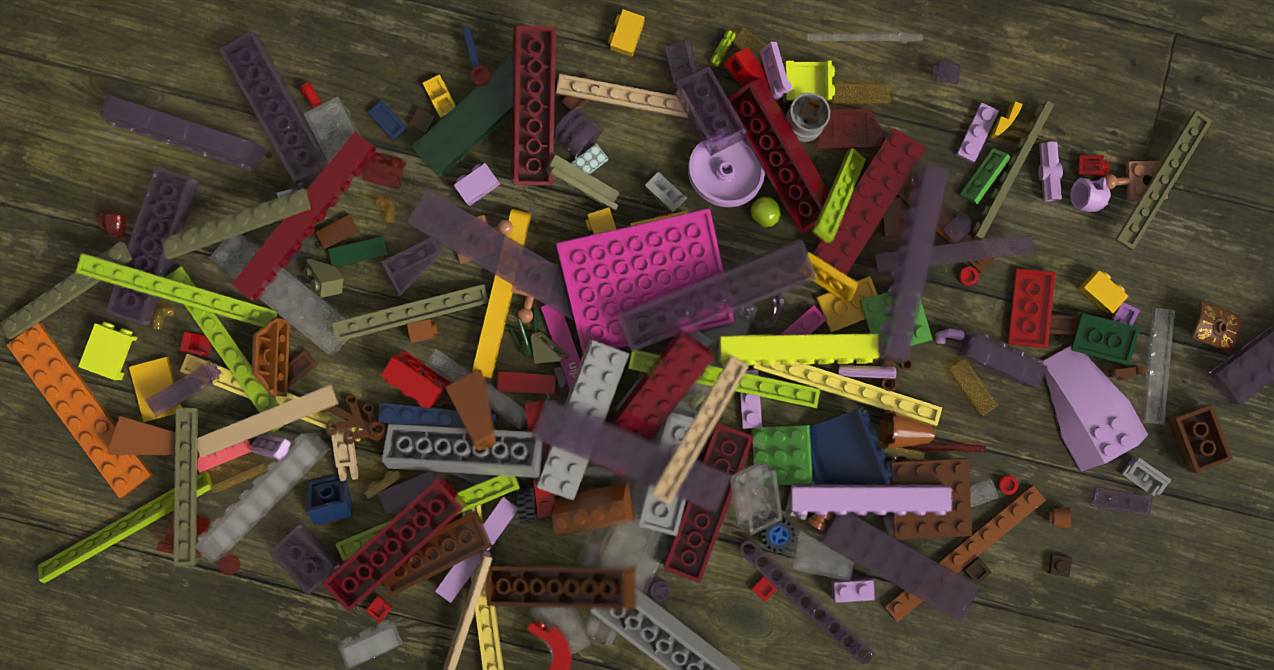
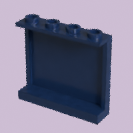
M863 407L809 426L812 477L816 485H879L885 482L888 484L892 480V470L889 465L886 466L884 450L878 446L876 441L878 440V435L875 429H871L869 424L871 422L870 415L867 410L864 411Z

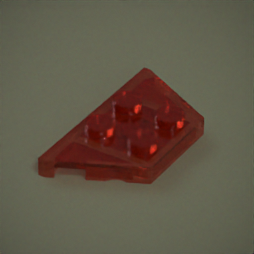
M833 109L815 149L880 148L885 138L879 123L875 121V116L871 109Z

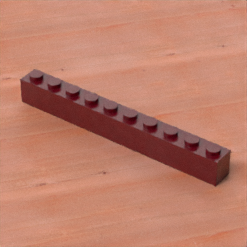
M354 131L307 190L311 209L284 218L231 285L249 299H260L266 292V286L269 283H273L278 277L277 273L279 270L289 264L291 255L301 249L303 240L313 234L315 225L325 219L328 209L338 203L340 194L350 188L352 179L362 173L363 166L367 161L370 162L374 158L377 149Z

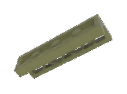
M553 155L544 172L604 207H609L612 210L617 209L618 205L614 202L620 192L561 157Z

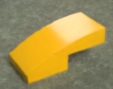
M440 74L423 83L440 118L457 109Z
M1015 101L1010 105L1006 118L1001 116L996 120L990 138L994 139L1012 124L1023 104Z

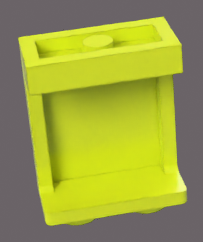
M831 60L826 62L785 61L783 63L787 80L792 84V89L788 93H784L783 102H793L795 98L805 93L818 94L826 101L831 100L832 96L835 95V86L832 85L835 68Z
M95 323L79 367L113 380H122L124 372H121L132 341H136L137 337L132 335L133 332L124 328H121V330L114 329L115 325L111 323Z

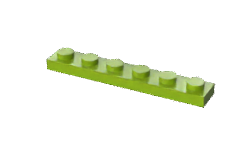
M854 148L847 151L813 230L827 243L832 241L866 161Z

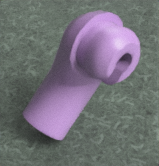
M951 328L938 331L935 334V342L944 344L946 338L962 340L964 338V331Z

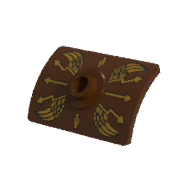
M1202 301L1199 303V317L1191 337L1230 352L1239 336L1240 316Z

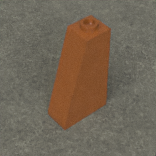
M479 369L445 387L478 451L487 449L496 442L486 380Z
M120 416L107 454L175 455L176 432Z

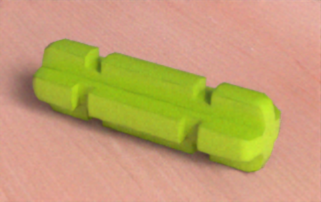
M726 31L724 39L721 40L715 54L710 59L713 65H720L722 58H724L731 46V42H733L736 36L734 32Z

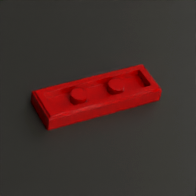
M498 372L497 391L549 393L550 395H555L556 376Z

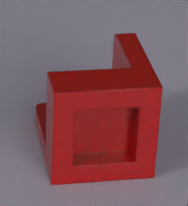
M184 332L180 351L200 356H209L211 342L206 336Z

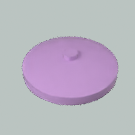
M719 134L704 139L695 147L688 163V176L695 191L703 199L717 206L735 207L749 202L759 192L764 181L765 171L746 140L734 135Z

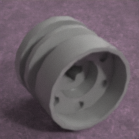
M805 93L795 98L785 117L799 141L809 142L816 139L830 119V108L823 97L815 93ZM805 97L824 103L817 123L806 120L805 123L804 119L799 117Z

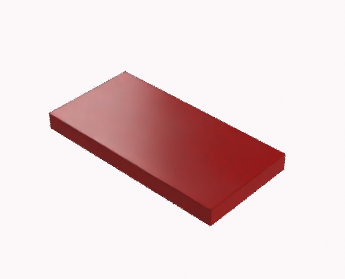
M1016 268L1008 345L1048 348L1056 272Z

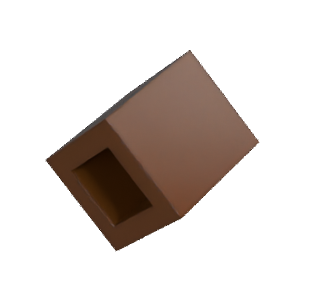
M427 319L407 324L411 343L436 339L438 327L436 322L433 323V320Z

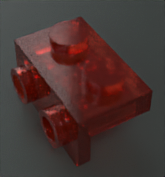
M376 153L370 162L367 161L365 163L362 181L399 190L406 162L401 161L397 157L389 158Z

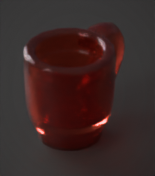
M101 213L97 217V223L101 229L105 230L108 237H123L127 227V214Z

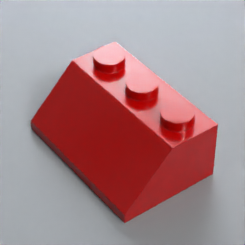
M405 350L391 358L381 375L385 378L386 383L398 387L404 395L413 397L424 408H431L445 392V387L451 384V381Z

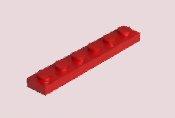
M544 400L526 402L525 410L528 432L541 433L544 439L543 462L549 446ZM533 477L538 518L552 516L555 494L537 488L535 484L536 478Z

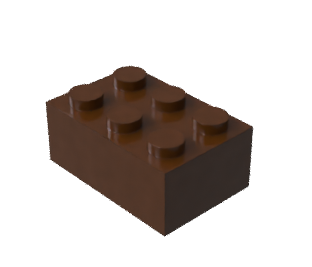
M1201 404L1167 417L1188 472L1198 473L1233 460L1213 405Z

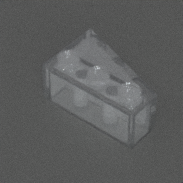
M798 529L790 563L791 568L850 582L854 562Z
M388 620L377 624L378 627L375 629H365L359 632L358 636L353 638L352 636L341 640V643L336 644L344 666L347 669L352 668L402 645L403 643L395 623Z

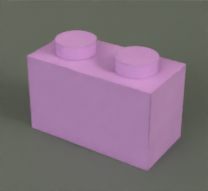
M486 163L476 165L472 168V173L467 176L465 174L456 180L457 183L454 184L469 206L500 185Z
M870 577L831 579L832 599L835 602L875 600L874 583Z

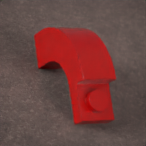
M533 619L527 630L545 640L553 652V661L548 670H570L572 650L566 634L555 623L548 629V625L545 622Z

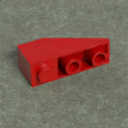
M748 47L735 53L724 63L732 77L742 86L763 78L770 90L765 70Z

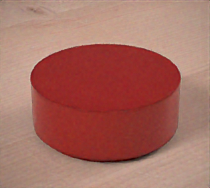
M970 266L962 268L958 273L959 282L965 286L975 284L979 277L977 270Z
M1003 475L999 478L997 486L1002 493L1010 495L1017 491L1018 481L1011 475Z

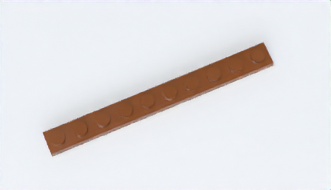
M1030 485L974 531L972 536H968L886 603L884 607L897 622L1045 502L1044 497L1034 485Z

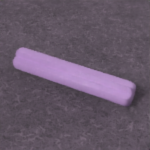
M840 365L839 375L894 379L896 378V368Z

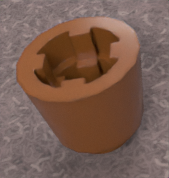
M1070 507L1054 508L1052 511H1049L1048 522L1052 523V526L1069 529L1071 525Z

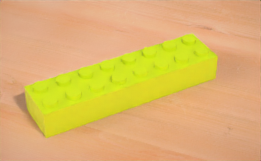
M878 334L720 337L717 339V362H722V366H725L729 357L733 356L747 365H753L756 362H761V365L775 364V361H780V365L795 364V361H799V365L813 364L814 361H818V364L834 363V360H837L838 364L853 363V360H857V364L872 363L873 359L879 358Z

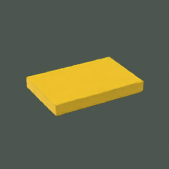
M810 252L806 255L801 274L849 304L858 283Z
M870 276L856 281L858 286L849 304L830 292L816 297L823 316L827 319L826 323L830 333L865 319L860 300L878 295Z
M168 357L129 367L143 422L176 414V408H182Z

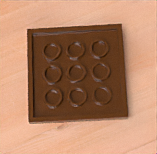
M968 458L890 462V468L893 473L891 485H948L951 487V511H945L944 515L933 514V511H926L924 515L914 514V511H906L904 515H897L892 511L893 539L972 536Z

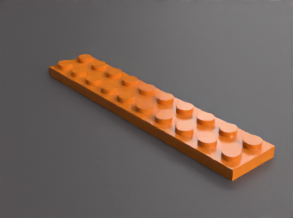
M41 322L7 344L9 350L119 498H123L153 475L139 455L107 454L116 424Z

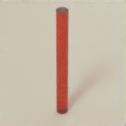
M929 443L908 446V449L985 453L986 445Z

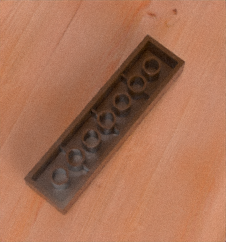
M497 564L489 566L486 575L487 606L627 610L637 607L635 566Z

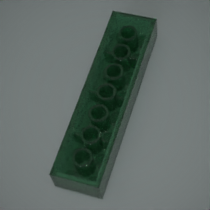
M513 54L412 146L417 154L440 178L512 114Z

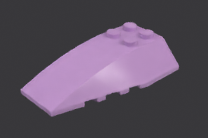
M1070 345L1041 361L1047 386L1050 389L1051 401L1056 411L1055 416L1057 422H1059L1061 438L1079 470L1082 472L1103 465L1138 446L1148 436V433L1130 401L1086 354L1070 350Z

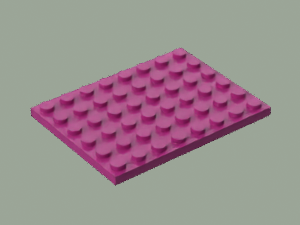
M710 208L557 243L583 354L589 338L615 348H623L675 336L680 329L689 333L734 322Z

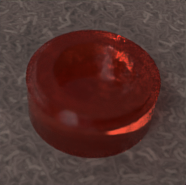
M483 65L475 67L470 74L471 80L478 86L485 85L491 77L490 71Z
M234 555L224 557L219 564L221 572L225 575L235 574L241 566L240 560Z

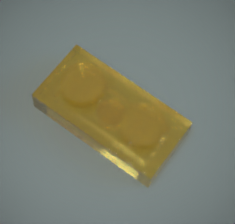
M883 448L884 453H887V457L894 459L904 456L906 457L905 461H914L918 459L924 460L925 456L924 452L905 448Z
M392 469L383 475L385 479L378 483L376 480L367 486L369 490L364 493L368 499L372 498L404 475L400 470L394 472Z

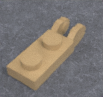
M352 428L339 430L335 435H331L336 467H338L341 481H345L347 478L345 466H350L352 479H358L354 443L346 444L343 441L344 433L352 431Z

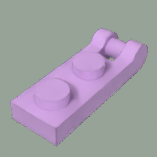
M770 42L760 50L771 93L775 99H780L784 96V93H788L792 89V84L787 80L777 42Z

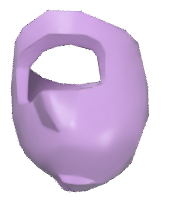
M1105 177L1097 181L1079 178L1071 189V203L1076 209L1081 211L1096 212L1104 209L1111 197Z

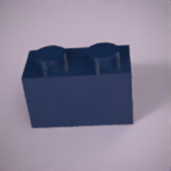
M339 475L308 482L307 512L314 525L352 517V499L347 478L345 481H341Z

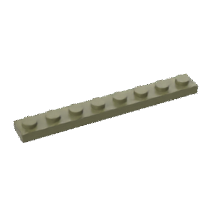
M1046 101L1042 105L1039 104L1034 112V115H1036L1035 119L1027 125L1025 129L1027 132L1026 136L1019 140L1016 146L1018 151L1010 157L1007 163L1009 165L1007 171H1004L998 180L1001 183L998 188H994L989 197L991 198L989 205L984 206L980 222L977 221L972 229V232H974L972 235L973 239L980 241L984 238L1054 106L1053 103Z
M1197 110L1191 114L1115 238L1116 242L1130 251L1134 250L1212 123L1211 119Z
M301 189L162 239L165 258L172 259L311 209L307 191Z
M119 242L97 257L119 265H125L132 260L125 243ZM76 272L2 321L1 325L7 338L15 339L101 280Z
M482 284L332 322L336 340L339 342L489 303L485 286Z
M176 408L174 566L196 565L198 408Z

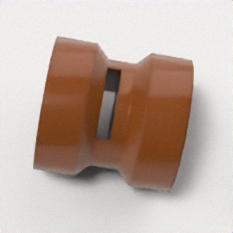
M813 511L814 515L812 514V516L808 517L806 522L824 531L826 527L825 519L829 520L832 514L827 511V514L819 515Z

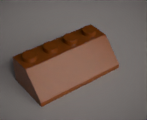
M628 482L576 493L574 500L566 497L556 498L552 512L554 535L567 536L635 521Z

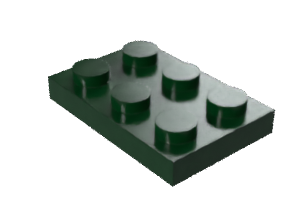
M1081 313L1070 350L1130 365L1140 327Z

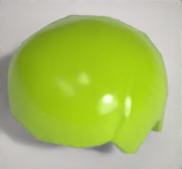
M760 197L751 206V216L761 227H771L778 222L781 216L780 208L774 199Z

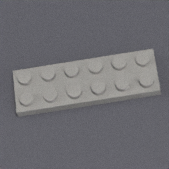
M671 413L666 419L638 526L677 536L697 456L669 504L653 496L651 492L694 418Z

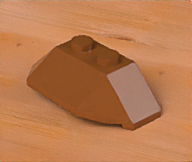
M273 318L253 335L252 375L270 395L287 397L290 321L280 318Z

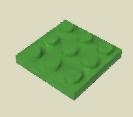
M917 285L860 300L869 334H878L879 355L933 340Z
M809 425L752 428V436H754L755 485L813 484Z

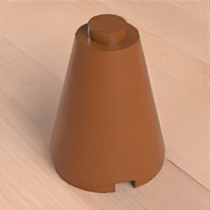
M886 410L883 413L885 415L884 420L879 422L878 438L879 442H883L882 448L884 449L929 444L935 437V430L932 425L892 410Z

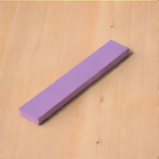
M505 497L501 499L483 524L492 545L518 511V506ZM481 553L453 566L435 592L451 603L477 568Z

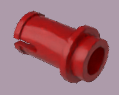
M308 82L300 87V93L304 94L311 108H315L322 101L313 89L314 85Z

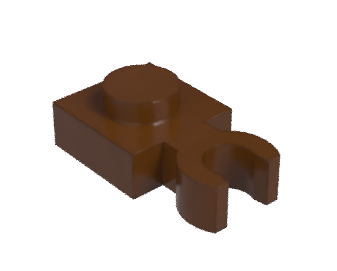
M1147 366L1109 369V377H1116L1117 381L1128 380V376L1148 374Z

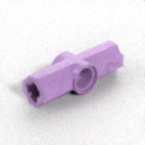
M1057 142L1039 144L1041 164L1038 168V175L1040 181H1042L1043 200L1047 202L1061 200L1060 180L1062 179L1063 169L1061 163H1059Z

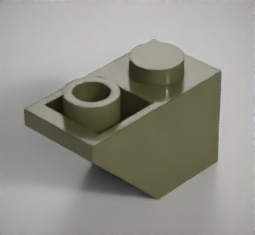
M306 259V268L303 270L304 276L310 281L312 289L318 293L320 298L342 293L344 278L335 266Z

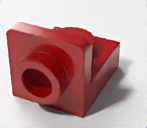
M1080 155L1079 175H1100L1104 177L1105 172H1109V160H1106L1104 155Z

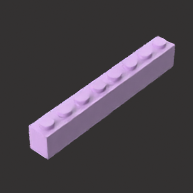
M791 485V509L799 515H805L807 511H815V514L819 515L827 514V511H835V514L838 515L847 514V511H855V514L864 515L866 511H874V514L884 515L886 511H894V514L904 515L906 511H914V514L924 515L926 511H933V514L944 515L945 511H951V487L948 485Z

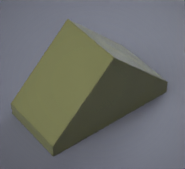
M543 332L532 334L531 342L535 364L568 359L569 355Z

